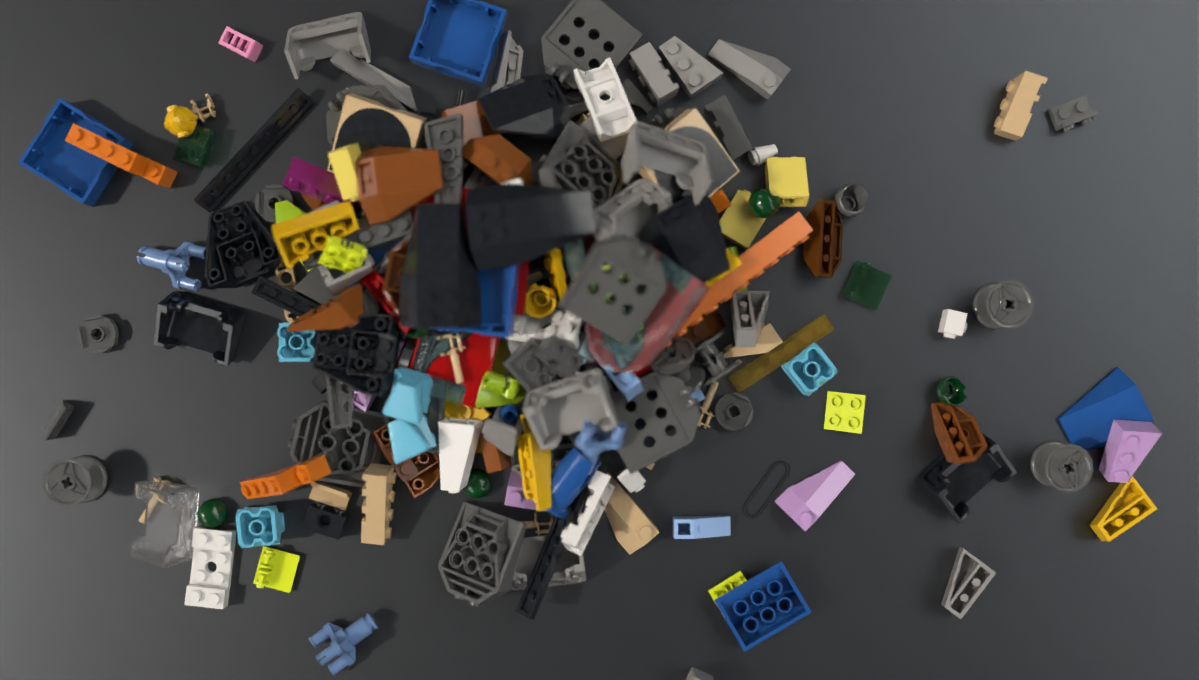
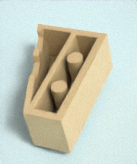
M1024 71L1008 82L1006 87L1008 93L1001 102V113L995 120L994 134L1014 141L1023 137L1032 116L1030 112L1034 101L1038 102L1040 98L1037 95L1041 84H1046L1048 78Z

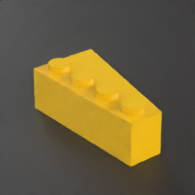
M350 200L272 225L273 235L287 270L294 267L293 264L298 261L306 260L310 254L317 250H323L328 236L342 239L359 229Z

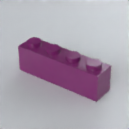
M293 157L283 186L306 194L310 198L326 202V204L336 200L339 203L350 200H343L334 173ZM350 200L354 214L357 215L362 205L359 200L353 202Z

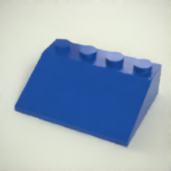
M782 561L714 600L744 652L812 613Z

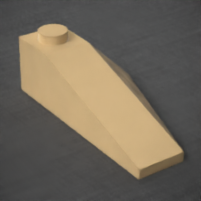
M607 472L606 474L611 476L609 483L614 485L615 489L604 510L617 541L630 555L653 539L659 533V530L614 477Z

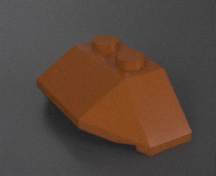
M500 134L471 138L463 148V158L498 185L521 178L524 181V185L534 186L531 158Z
M942 402L931 403L935 434L947 462L959 464L976 461L987 449L988 445L975 417L958 406H949Z

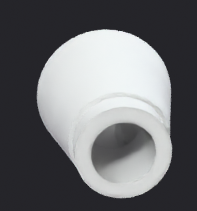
M775 144L754 147L748 152L749 161L753 166H760L766 162V158H772L777 155L778 149Z

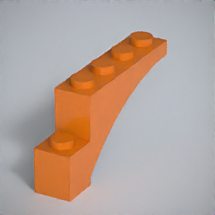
M74 123L65 139L66 142L111 164L169 189L178 171Z
M325 455L316 456L271 473L245 479L240 482L242 486L241 492L247 499L281 495L302 484L313 483L332 472Z

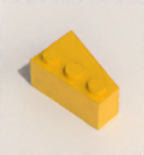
M1132 476L1127 483H1120L1091 522L1090 527L1101 541L1110 542L1157 510V507Z

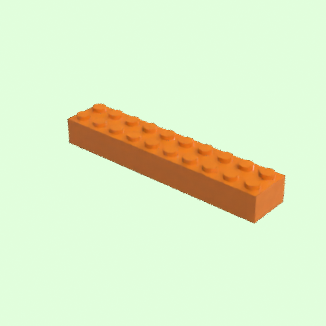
M797 212L740 254L737 258L742 264L709 286V290L674 338L676 339L686 333L688 325L691 327L704 319L702 317L703 314L706 316L719 307L717 303L722 304L733 297V291L736 293L749 284L748 280L752 281L765 272L763 268L766 270L780 261L779 258L786 256L795 249L794 247L810 238L808 234L813 229L802 214ZM644 328L640 330V334L642 337L644 334ZM670 341V342L665 346V348H666L667 346H669V345L672 343V341Z

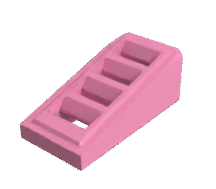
M227 26L218 42L220 45L253 62H256L263 48V45ZM232 34H234L230 44H228Z

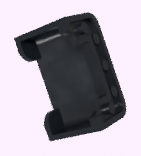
M174 291L157 304L154 345L167 350L176 347L178 344L213 353L212 359L214 362L221 366H228L234 357L245 320V311L235 306L187 292Z
M984 434L983 437L988 447L976 461L954 464L947 462L943 454L920 476L923 485L958 523L962 522L969 515L970 509L965 503L992 479L997 482H1006L1017 473L999 445Z

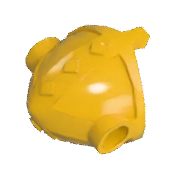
M177 105L167 107L168 113L165 116L164 122L165 129L178 138L190 136L195 130L197 119H199L198 115H195L187 107Z
M533 283L528 288L525 311L527 314L534 318H543L550 315L557 307L554 290L551 287Z

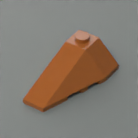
M358 283L345 289L335 299L332 300L330 298L318 308L315 307L296 318L286 329L290 332L341 329L345 326H354L359 322L358 318L364 312L362 286Z

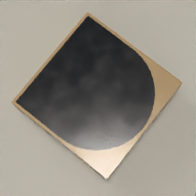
M354 93L348 94L345 97L332 151L354 143L359 144L361 152L378 146L418 148L427 118L402 109L387 107L378 101ZM329 160L327 171L334 173Z
M696 108L686 109L664 129L697 140L706 147L713 181L704 195L711 197L740 172ZM642 166L639 171L643 179H649L671 193L672 205L688 196H693L691 190H684L678 185L674 175Z

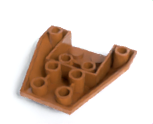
M378 146L362 151L355 161L359 201L370 225L391 221L444 188L439 150Z
M388 423L373 432L383 454L390 465L394 466V471L397 473L398 478L414 498L430 489L440 478L439 454L424 452L409 460L395 464Z

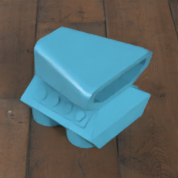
M279 323L277 331L279 337V348L277 350L279 362H313L318 330L289 332L286 328L291 323Z
M815 342L792 360L781 365L784 372L800 392L807 396L838 373L837 368Z
M404 367L395 369L392 391L383 408V414L410 423L420 424L423 413H427L428 405L431 402L430 394L433 387L431 376Z
M424 414L420 424L400 419L388 423L395 464L409 460L437 446L436 437L430 431L428 419Z
M276 505L255 508L247 506L244 509H237L236 526L240 547L250 548L280 544L281 533L285 531L283 512H278Z

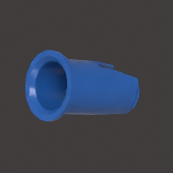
M576 447L551 472V509H547V511L560 518L567 517V508L589 483L601 465V461L598 458L593 473L588 475L593 463L586 459Z

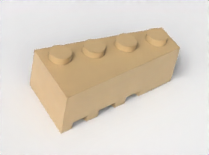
M371 463L363 473L362 480H365V484L362 488V496H366L363 501L362 513L366 514V517L362 518L361 543L385 545L387 540L391 539L392 528L389 527V522L393 519L394 510L391 509V502H394L395 491H392V486L395 484L397 477L393 465Z

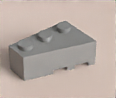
M959 547L941 605L959 619H962L996 572L967 550Z

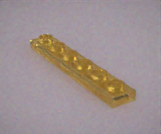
M822 314L783 340L781 344L768 353L762 354L728 378L738 393H741L801 353L813 342L816 343L835 329L825 314Z

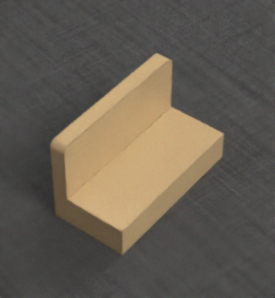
M317 480L311 483L313 488L309 496L310 499L344 511L347 510L352 491L324 481Z

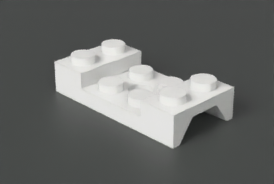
M606 58L600 67L586 72L578 68L574 69V78L580 93L584 97L600 142L629 133L637 120L611 58ZM607 94L610 96V99L603 101L600 97Z
M554 309L550 315L543 318H534L525 311V315L515 314L513 337L504 338L526 342L530 337H533L536 343L540 344L544 338L556 335L571 349H577L578 333L583 320L563 310ZM548 324L550 325V326L546 327L545 329L542 328V327L545 326V325H548Z
M598 470L588 483V488L592 495L587 499L585 512L581 513L578 517V526L570 523L568 528L565 527L562 532L561 541L566 549L579 556H582L615 489V486L609 483L611 476Z
M204 526L194 528L192 539L194 551L190 584L186 588L184 605L224 609L228 606L237 530L207 529ZM210 561L214 562L217 566L214 572L208 569Z

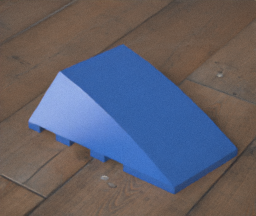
M1116 367L1108 377L1103 378L1093 390L1087 392L1084 395L1085 397L1072 405L1058 418L1070 443L1081 446L1084 450L1106 446L1113 420L1143 421L1154 424V419L1137 385L1119 367Z

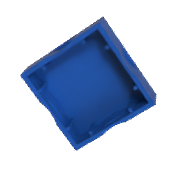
M428 0L422 26L417 32L409 55L412 64L484 88L508 19L507 10L476 0Z
M59 98L45 119L41 131L31 141L18 163L39 177L51 181L60 190L79 202L94 207L118 169V166L66 142L65 139L72 124H77L128 149L132 147L133 142L73 104Z
M520 265L478 271V268H476L481 282L482 326L429 328L453 332H474L481 335L508 338L513 337Z

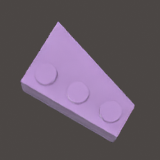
M1113 420L1098 470L1108 482L1127 483L1162 433L1152 422Z

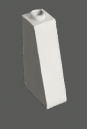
M446 417L438 422L441 490H446L449 493H459L460 490L467 486L483 424L482 420Z

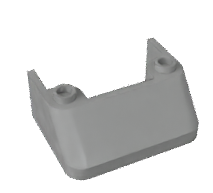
M361 12L291 27L287 32L284 52L295 79H299L300 70H311L316 60L333 57L343 48L349 53L352 52L353 56L365 58L367 63L371 62V47Z
M635 122L633 124L622 159L624 182L628 183L633 173H638L642 166L676 176L678 185L684 190H691L694 204L698 205L713 181L707 149L704 144L642 122Z
M525 398L513 405L519 409L518 418L515 422H505L500 415V410L504 406H497L493 419H486L482 428V433L487 441L506 455L512 457L515 456L518 446L517 435H521L523 430L520 415L525 414L523 411Z

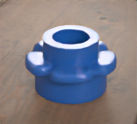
M507 404L504 408H501L500 415L505 422L512 423L517 420L519 413L517 406Z

